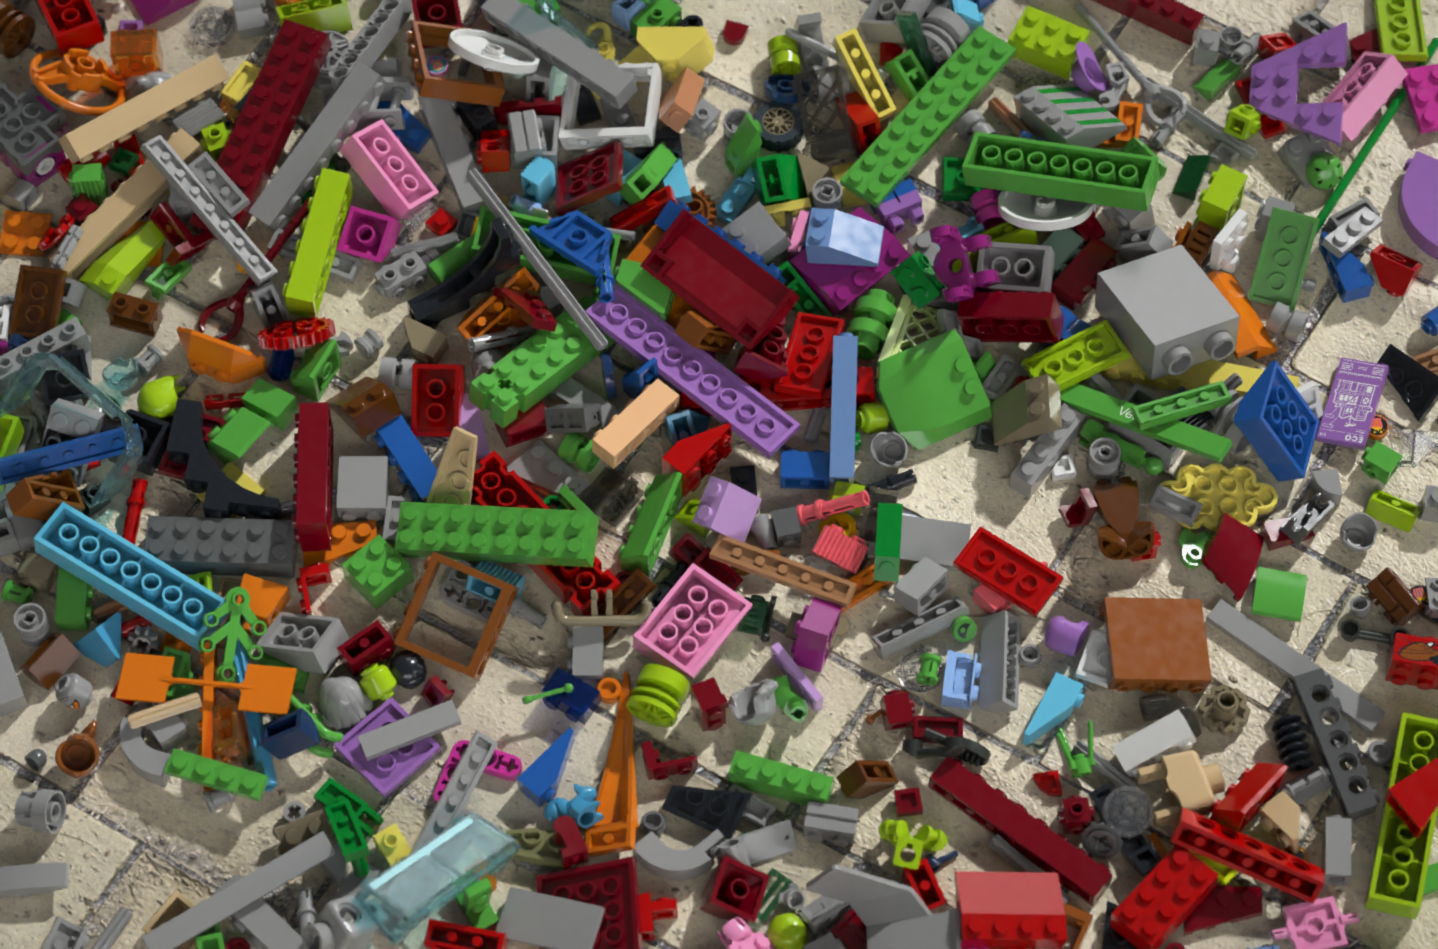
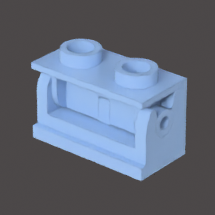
M952 650L947 651L941 706L971 709L972 700L977 701L979 686H974V679L980 678L981 663H976V653L974 660H972V655L952 652Z

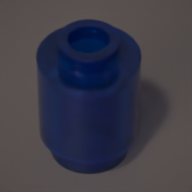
M291 348L272 351L266 370L272 380L281 382L289 379L295 361L294 350Z

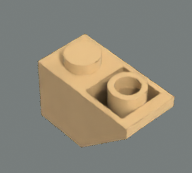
M1282 791L1259 808V822L1266 832H1271L1276 837L1278 843L1283 848H1288L1295 854L1298 852L1300 807Z

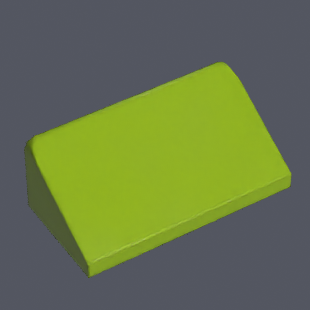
M1375 489L1365 513L1405 532H1410L1421 508L1379 489Z

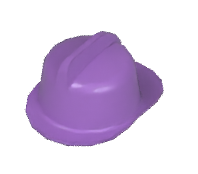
M1079 41L1075 48L1078 60L1074 63L1071 70L1073 82L1086 94L1096 89L1106 91L1108 89L1107 79L1101 71L1093 51L1085 42Z

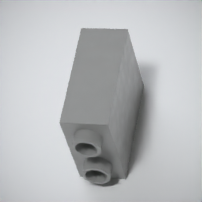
M1182 245L1098 273L1095 309L1104 320H1108L1124 346L1151 380L1168 374L1174 376L1183 374L1191 366L1211 359L1215 361L1223 360L1236 351L1240 316Z

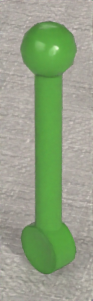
M567 683L564 687L533 696H525L522 698L523 704H529L534 700L562 692L571 693L574 688L572 684Z

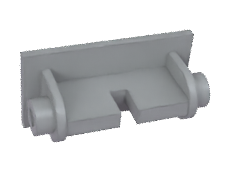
M1317 765L1282 784L1277 792L1284 791L1299 805L1333 786L1327 778L1330 772L1326 766L1320 767Z

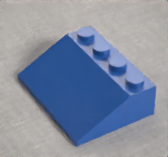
M1271 361L1239 402L1234 422L1278 482L1302 479L1305 477L1320 421L1277 361Z

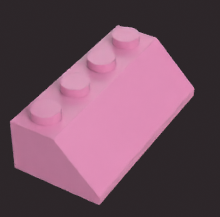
M1365 51L1322 102H1343L1342 140L1352 142L1356 139L1363 127L1374 118L1377 110L1388 101V97L1402 84V80L1408 74L1393 54Z
M383 119L353 134L339 149L390 217L395 218L399 222L413 214L439 193Z

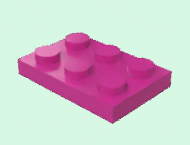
M1438 64L1405 69L1408 74L1402 80V84L1419 134L1438 131Z

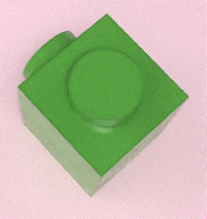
M1377 441L1372 448L1368 446L1361 457L1364 460L1361 470L1370 478L1387 484L1398 469L1402 455Z

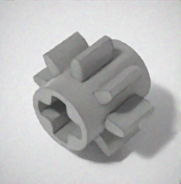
M137 625L135 633H129L128 639L131 642L128 648L133 649L137 654L142 652L151 655L152 648L157 649L159 642L156 641L158 632H153L150 629V625L147 627Z

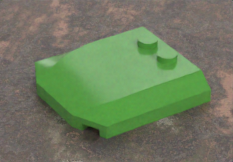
M955 329L877 362V367H879L876 387L894 431L912 445L915 451L993 418L990 402L965 344Z

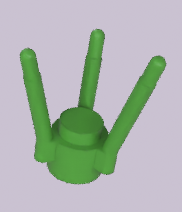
M1088 721L1087 758H1085L1083 753L1073 756L1062 727H1058L1056 737L1068 762L1072 778L1090 775L1092 773L1091 766L1096 765L1093 756V721Z

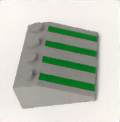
M1074 83L1032 86L1014 96L1017 117L1038 136L1044 138L1043 140L1046 142L1094 148L1127 129V126Z

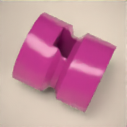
M982 189L970 198L977 224L981 223L984 231L1007 222L998 211V197L1000 194L998 190Z

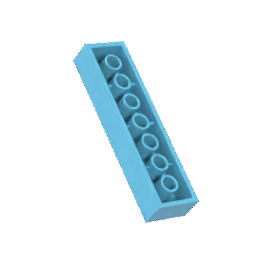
M64 502L61 503L34 537L36 553L198 651H201L198 647L200 639L213 634L228 615L227 613L221 617L218 625L208 628L202 623L204 614L213 612L224 604V598ZM209 615L207 622L211 625L214 623V618Z

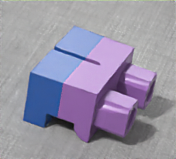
M911 179L901 182L878 208L870 204L873 213H877L882 226L884 228L888 227L893 234L904 229L905 224L903 220L909 218L912 225H917L924 221L922 199Z

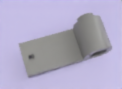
M790 820L725 840L719 845L722 857L725 855L750 867V864L798 849Z

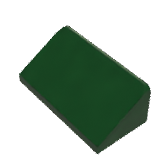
M1188 155L1173 194L1195 201L1210 165L1211 156Z

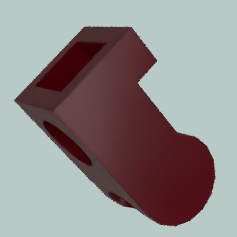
M569 816L558 817L553 824V835L556 843L562 846L560 855L564 870L588 862V848L576 822Z

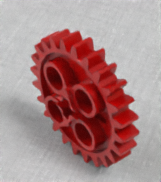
M306 317L303 319L297 318L293 321H281L275 325H270V327L263 328L264 330H260L257 333L259 347L277 351L291 348L296 349L297 347L305 348L322 343L323 340H329L330 337H334L336 331L334 321L331 318L325 319V317L318 319V317Z

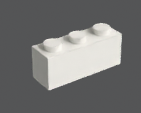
M1176 710L1116 743L1112 748L1125 773L1132 778L1136 777L1139 768L1160 763L1161 756L1187 751L1192 748V744L1197 742L1183 714Z

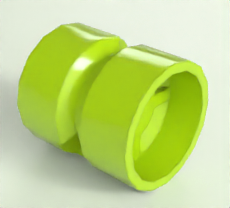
M778 35L770 39L767 43L772 74H791L793 76L798 74L801 70V64L797 55L798 47L796 40L786 35Z

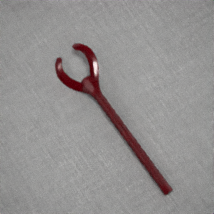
M308 197L301 209H299L292 221L284 229V232L281 233L271 249L266 253L265 257L270 263L307 216L308 212H310L308 210L310 197ZM250 276L236 293L212 303L203 310L198 319L199 332H205V323L211 314L226 307L235 313L234 323L229 333L218 339L228 342L237 336L244 321V301L248 294L246 288L256 284Z

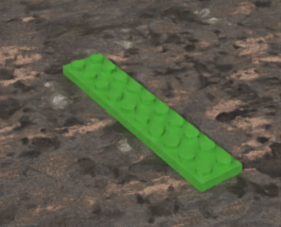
M978 26L840 179V184L878 208L1016 54V48Z

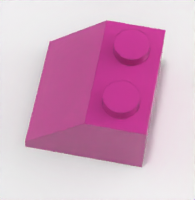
M351 206L336 250L381 263L390 253V249L395 247L402 224L393 217Z

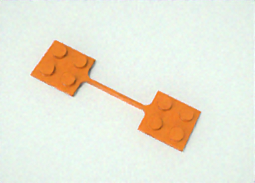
M6 210L0 238V254L45 257L46 250L40 251L37 244L43 239L42 235L50 228L52 214ZM137 221L114 245L125 239L146 222ZM165 242L147 266L159 267L161 265Z
M126 653L115 696L116 699L165 703L168 688L174 683L238 689L241 692L238 711L287 715L297 668L247 664L244 680L241 683L176 678L172 676L175 657Z

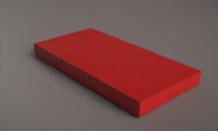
M798 312L785 350L788 353L786 366L789 373L785 377L776 378L774 392L816 399L822 398L833 364V336L843 333L845 319Z
M981 526L953 562V567L1034 617H1037L1064 578Z

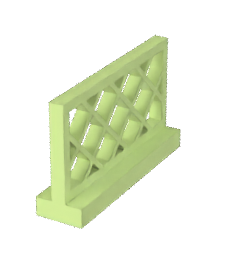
M903 294L878 362L902 352L901 348L910 345L913 347L916 345V342L921 340L927 341L931 339L930 337L939 334L938 322L936 321V311L939 309L924 306L918 310L909 296ZM914 312L923 313L926 318L917 321L913 314ZM931 322L935 329L925 332L922 325ZM916 328L920 334L910 337L907 331ZM877 367L876 378H878L879 367Z

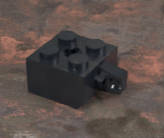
M132 409L125 412L121 422L117 423L116 426L102 422L100 433L138 424L144 449L110 457L108 460L153 476L167 448L171 430L170 423Z

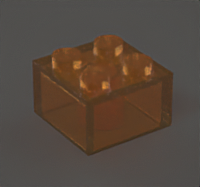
M144 28L142 30L122 29L111 31L110 55L115 74L120 76L122 80H127L135 75L143 76L150 71L163 72V51L157 29Z

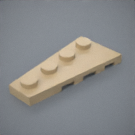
M457 426L453 428L426 503L471 505L478 443L477 435Z

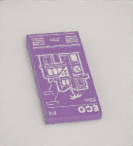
M1341 357L1316 436L1317 442L1365 449L1389 372L1388 365Z

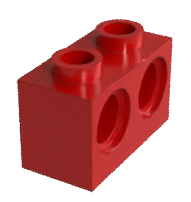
M509 130L481 131V140H477V164H482V173L511 171Z

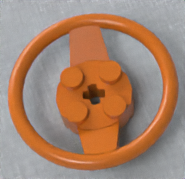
M79 48L69 49L68 53L64 54V56H61L57 49L46 50L35 55L29 63V75L34 86L46 98L67 110L88 116H101L126 102V86L121 82L122 78L112 72L102 58L97 60L89 56L90 51ZM62 59V61H56L38 68L40 63L45 60ZM66 82V88L71 91L83 90L99 93L103 85L117 93V100L112 105L105 107L85 106L61 97L48 86Z

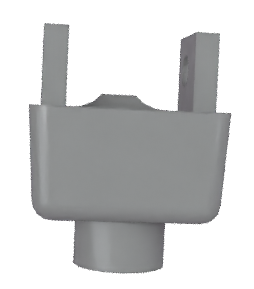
M357 894L329 901L314 923L304 928L302 932L303 945L305 949H369L371 947L369 941L377 931L376 924L387 922L392 916L379 896L362 901ZM346 913L353 917L354 922L343 920Z

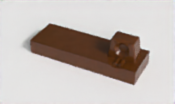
M637 568L612 594L613 615H630L657 587L641 569ZM606 601L598 609V615H605ZM603 626L604 639L606 640L619 626Z

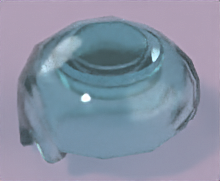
M119 357L114 363L108 364L103 369V382L109 388L116 391L130 390L138 382V362L133 357H130L129 361H124Z

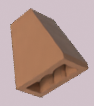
M686 66L660 98L659 120L678 133L692 117L705 80Z

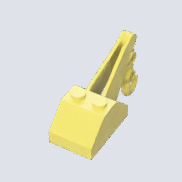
M594 22L587 28L586 36H589L596 28L602 29L603 37L595 49L605 59L614 61L616 49L612 40L610 26L605 22ZM638 27L636 40L639 46L617 64L658 63L663 78L673 83L686 66L698 74L713 62L715 47L705 27ZM636 82V85H640L645 82ZM592 92L593 96L600 100V96Z

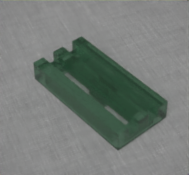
M774 868L767 874L770 875L768 884L774 876L778 879L763 897L757 919L762 924H764L780 903L778 901L779 893L784 892L788 889V885L793 883V881ZM782 882L785 883L764 912L760 913Z

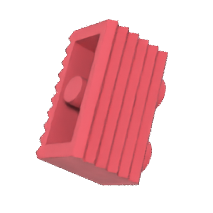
M831 523L830 527L825 525L811 553L855 575L869 549L868 546H865L866 541L856 535H853L852 538L844 535V529Z

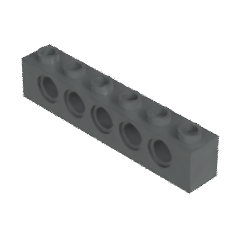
M1319 668L1294 676L1292 687L1322 762L1330 772L1328 777L1333 785L1332 787L1344 817L1354 820L1376 813L1377 803H1380L1376 789H1371L1368 782L1370 774L1366 765H1361L1359 746L1351 740L1350 734H1352L1348 720H1343L1340 713L1343 711L1342 705L1338 697L1334 698L1331 690L1333 689V683L1330 675H1325L1323 668ZM1319 694L1322 695L1325 698V700L1322 702H1317L1312 698V696ZM1329 717L1333 719L1334 723L1327 725L1321 719ZM1332 740H1339L1343 743V746L1337 748L1332 746L1330 742ZM1344 762L1349 763L1352 769L1343 770L1340 764ZM1356 785L1361 788L1362 792L1358 794L1352 793L1349 787Z

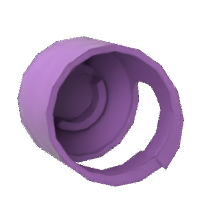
M1055 616L1046 626L1044 643L1053 651L1075 657L1084 642L1090 623L1086 621L1073 623L1066 620L1064 616Z

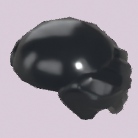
M401 651L396 653L391 659L389 668L397 681L396 685L406 689H415L426 679L427 665L417 653Z

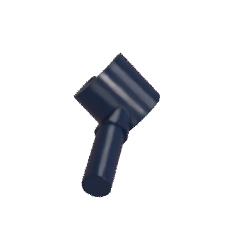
M13 334L8 342V345H10L9 349L13 350L32 339H26L19 334Z
M955 850L938 859L930 853L925 858H927L934 873L941 864L957 857L958 852Z

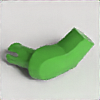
M789 676L773 678L778 683V687L774 691L776 704L795 722L803 721L808 713L806 700L793 692Z

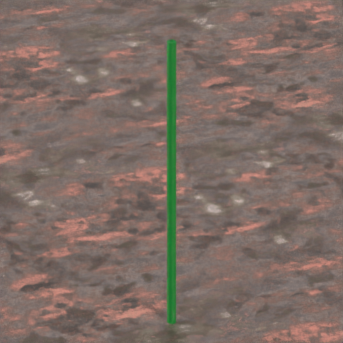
M1433 38L1427 47V62H1417L1415 67L1428 64L1438 48V38ZM1403 85L1316 217L1320 219L1316 234L1407 95Z

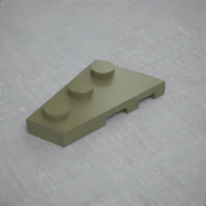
M579 826L578 829L585 841L586 829ZM538 828L507 830L501 848V857L564 870L560 855L562 846L554 840L553 830H540Z

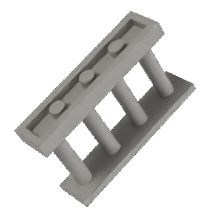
M410 76L382 77L387 82L384 91L372 102L369 112L361 117L355 131H361L381 119L385 121L391 130L405 129L400 104L401 100H413L414 91ZM320 79L319 82L324 107L334 95L330 79ZM379 101H391L390 109H377ZM321 111L310 112L312 124Z

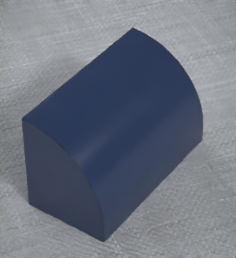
M303 708L263 724L260 745L279 760L319 744V734L315 722Z

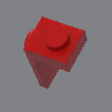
M313 563L308 567L299 568L300 577L296 578L298 593L303 592L304 599L299 600L302 614L313 615L308 587L332 582L328 563Z

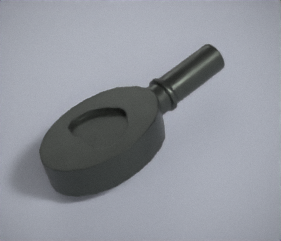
M928 727L923 737L942 744L944 747L946 746V738L950 737ZM964 738L967 740L966 750L956 757H959V760L963 759L966 763L970 762L971 765H987L991 752L983 745Z

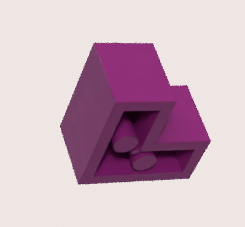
M817 597L813 598L810 606L805 605L801 618L803 620H798L794 634L798 635V637L794 639L791 647V653L794 654L793 660L798 666L821 673L828 658L832 637L839 625L842 605Z

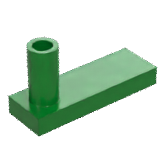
M349 799L324 807L345 862H351L356 877L362 878L367 876L370 869L365 856L371 853Z

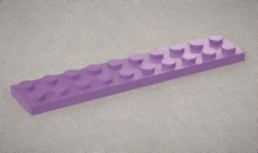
M617 284L613 287L614 300L612 302L602 303L598 300L585 311L600 330L643 363L653 357L657 359L658 374L720 422L723 424L730 423L733 432L767 458H770L800 429V423L704 350L691 346L674 332L675 328Z

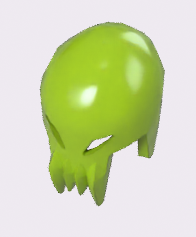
M181 374L167 375L145 383L137 397L139 412L163 421L174 416L178 399L177 393L186 388L185 386L177 387L176 379Z

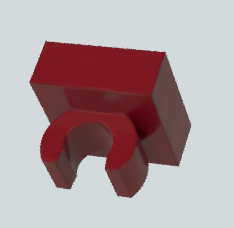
M436 675L429 678L421 696L431 707L451 700L455 690L449 691L446 687L447 681L440 680Z

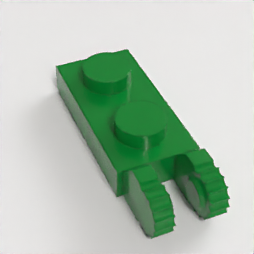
M329 777L314 795V800L327 807L349 799L362 833L371 837L374 831L369 825L361 821V818L366 815L377 825H381L384 819L371 809L369 804Z

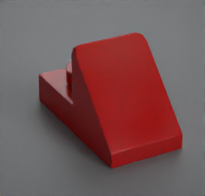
M1285 32L1262 35L1258 39V56L1265 60L1297 44Z

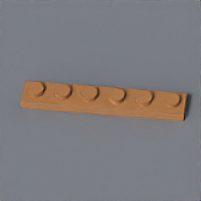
M722 534L718 535L709 554L710 559L808 595L842 605L844 608H848L857 588V583Z

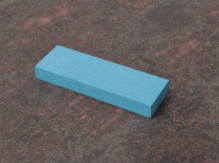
M680 157L677 158V161L665 174L662 181L664 187L670 185L674 190L677 204L679 201L685 204L693 201Z

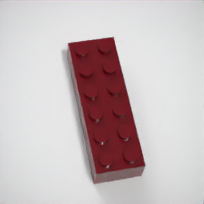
M329 402L299 404V413L295 414V427L298 428V433H294L295 448H297V453H294V467L297 468V473H293V485L296 488V494H293V508H296V514H292V526L295 529L296 543H300L302 552L332 551L334 428Z

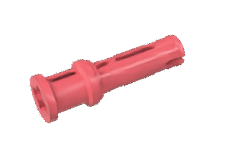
M863 490L828 501L819 499L815 503L806 506L801 504L796 507L798 521L801 526H807L809 522L816 520L825 521L833 514L868 506L870 498L867 491Z

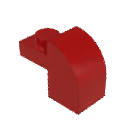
M650 892L639 895L642 941L655 940L653 921L678 918L677 899L662 897L651 902Z

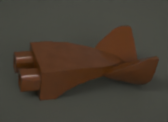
M1130 476L1121 477L1118 480L1119 483L1109 484L1107 480L1096 481V486H1093L1094 498L1098 505L1096 512L1107 525L1097 529L1101 553L1112 560L1137 558L1147 554L1154 545V527L1151 521H1138L1140 504L1137 480L1133 481Z

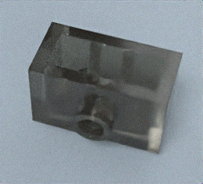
M870 486L868 491L870 503L868 506L861 507L864 509L863 516L858 515L856 530H860V538L876 543L878 503L898 504L899 491Z

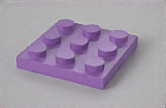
M392 697L388 698L345 734L341 742L334 744V748L384 799L442 751L441 746L430 736L367 761L358 736L410 716Z

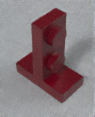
M165 201L158 204L149 217L174 247L166 259V262L171 267L204 251L213 239L208 230L194 237Z

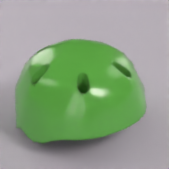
M1318 152L1312 155L1306 167L1308 182L1319 190L1334 188L1343 177V166L1340 159L1329 152Z

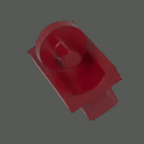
M1094 210L1087 220L1073 227L1076 233L1084 239V246L1094 236L1098 239L1105 237V231L1095 217Z

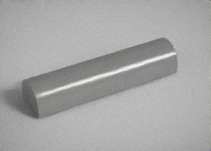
M955 596L922 612L919 616L916 615L872 636L870 639L878 657L883 660L951 627L953 621L960 616L970 617L969 608L958 596Z

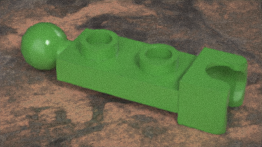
M1092 419L1087 420L1080 432L1082 437L1078 443L1088 449L1099 438H1111L1121 448L1120 461L1140 470L1141 466H1144L1146 473L1152 476L1158 475L1163 469L1161 459L1155 456L1145 457L1146 451L1139 445L1121 439L1116 433L1105 431L1104 425Z

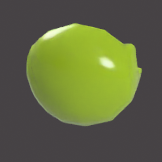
M784 913L775 916L768 925L767 936L776 949H803L808 943L809 932L799 916L792 913Z

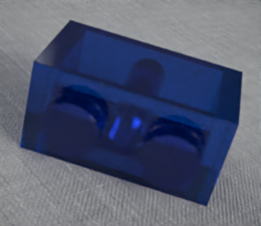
M558 667L542 689V693L564 687L567 683L572 684L574 689L571 693L562 692L543 698L544 704L552 710L558 709L565 713L569 720L573 722L579 721L585 725L601 703V693L596 688Z

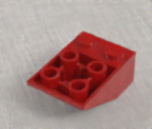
M730 423L679 440L662 457L663 474L682 473L684 497L690 491L694 492L697 490L701 480L706 475H711L716 469L717 463L722 458L726 459L732 452L733 436Z

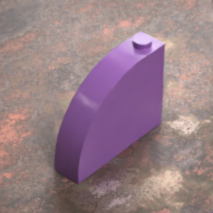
M1416 151L1413 159L1408 158L1403 168L1406 173L1398 198L1399 216L1411 240L1426 254L1438 260V160Z

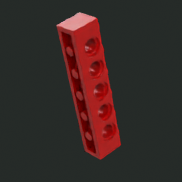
M1182 807L1172 826L1170 842L1312 904L1324 885L1323 868Z

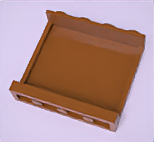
M1104 597L1098 609L1099 617H1104L1112 678L1108 689L1117 690L1118 692L1141 690L1145 693L1155 690H1165L1167 693L1178 691L1201 693L1207 689L1212 681L1201 599Z

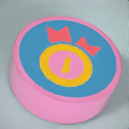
M433 55L426 61L429 76L444 77L449 71L448 61L442 55Z

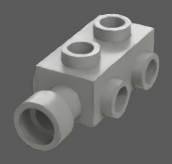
M433 247L427 250L425 255L419 257L414 250L409 254H403L390 265L382 266L374 273L376 279L374 287L380 296L385 294L389 300L392 297L395 299L401 298L406 293V289L413 285L415 287L422 286L426 282V278L429 277L427 271L429 269L428 264L440 257V254Z

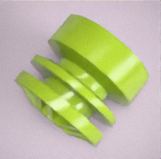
M651 663L644 664L636 679L637 687L632 689L626 707L632 715L646 723L657 727H673L677 721V715L681 711L680 704L685 701L690 690V682L679 672L669 667Z

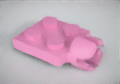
M739 917L731 919L723 926L724 934L718 933L719 940L727 949H776L761 931L753 933L746 922Z

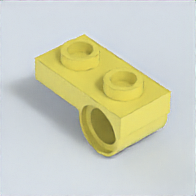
M394 823L372 837L378 851L386 859L397 878L411 849L398 826Z

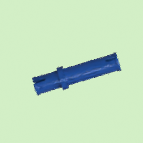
M609 250L604 266L599 276L595 278V284L599 290V301L602 303H610L614 300L613 285L615 281L611 274Z

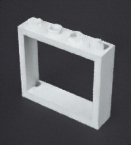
M658 63L617 64L623 71H630L636 78L635 82H650L645 127L574 129L581 84L567 75L558 136L564 150L597 149L618 139L623 144V148L654 147L663 74Z

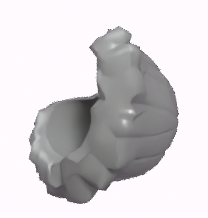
M341 676L325 679L320 684V716L323 718L322 720H325L327 726H333L336 729L350 728L359 724L367 717L368 713L372 712L374 700L368 698L359 684L360 680Z
M765 679L759 683L746 686L738 692H734L729 697L728 706L736 719L741 724L759 726L770 720L777 710L774 691L778 687V683L772 679Z

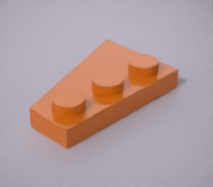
M376 520L332 523V551L303 552L304 567H308L313 563L332 564L336 559L347 555L349 557L353 556L377 536Z

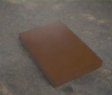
M20 264L8 335L19 334L24 338L34 339L58 326L67 271Z

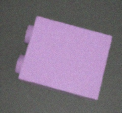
M710 476L692 522L718 535L722 534L745 543L762 499L728 481Z

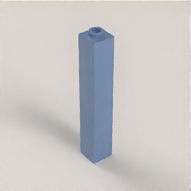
M839 333L838 336H833L830 483H836L837 480L854 484L858 336H853L852 333Z

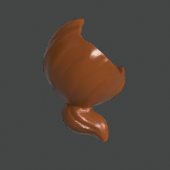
M92 721L80 734L74 733L70 735L67 741L62 742L57 747L55 762L63 773L72 778L85 777L91 774L98 765L100 751L94 740L98 724L96 721Z

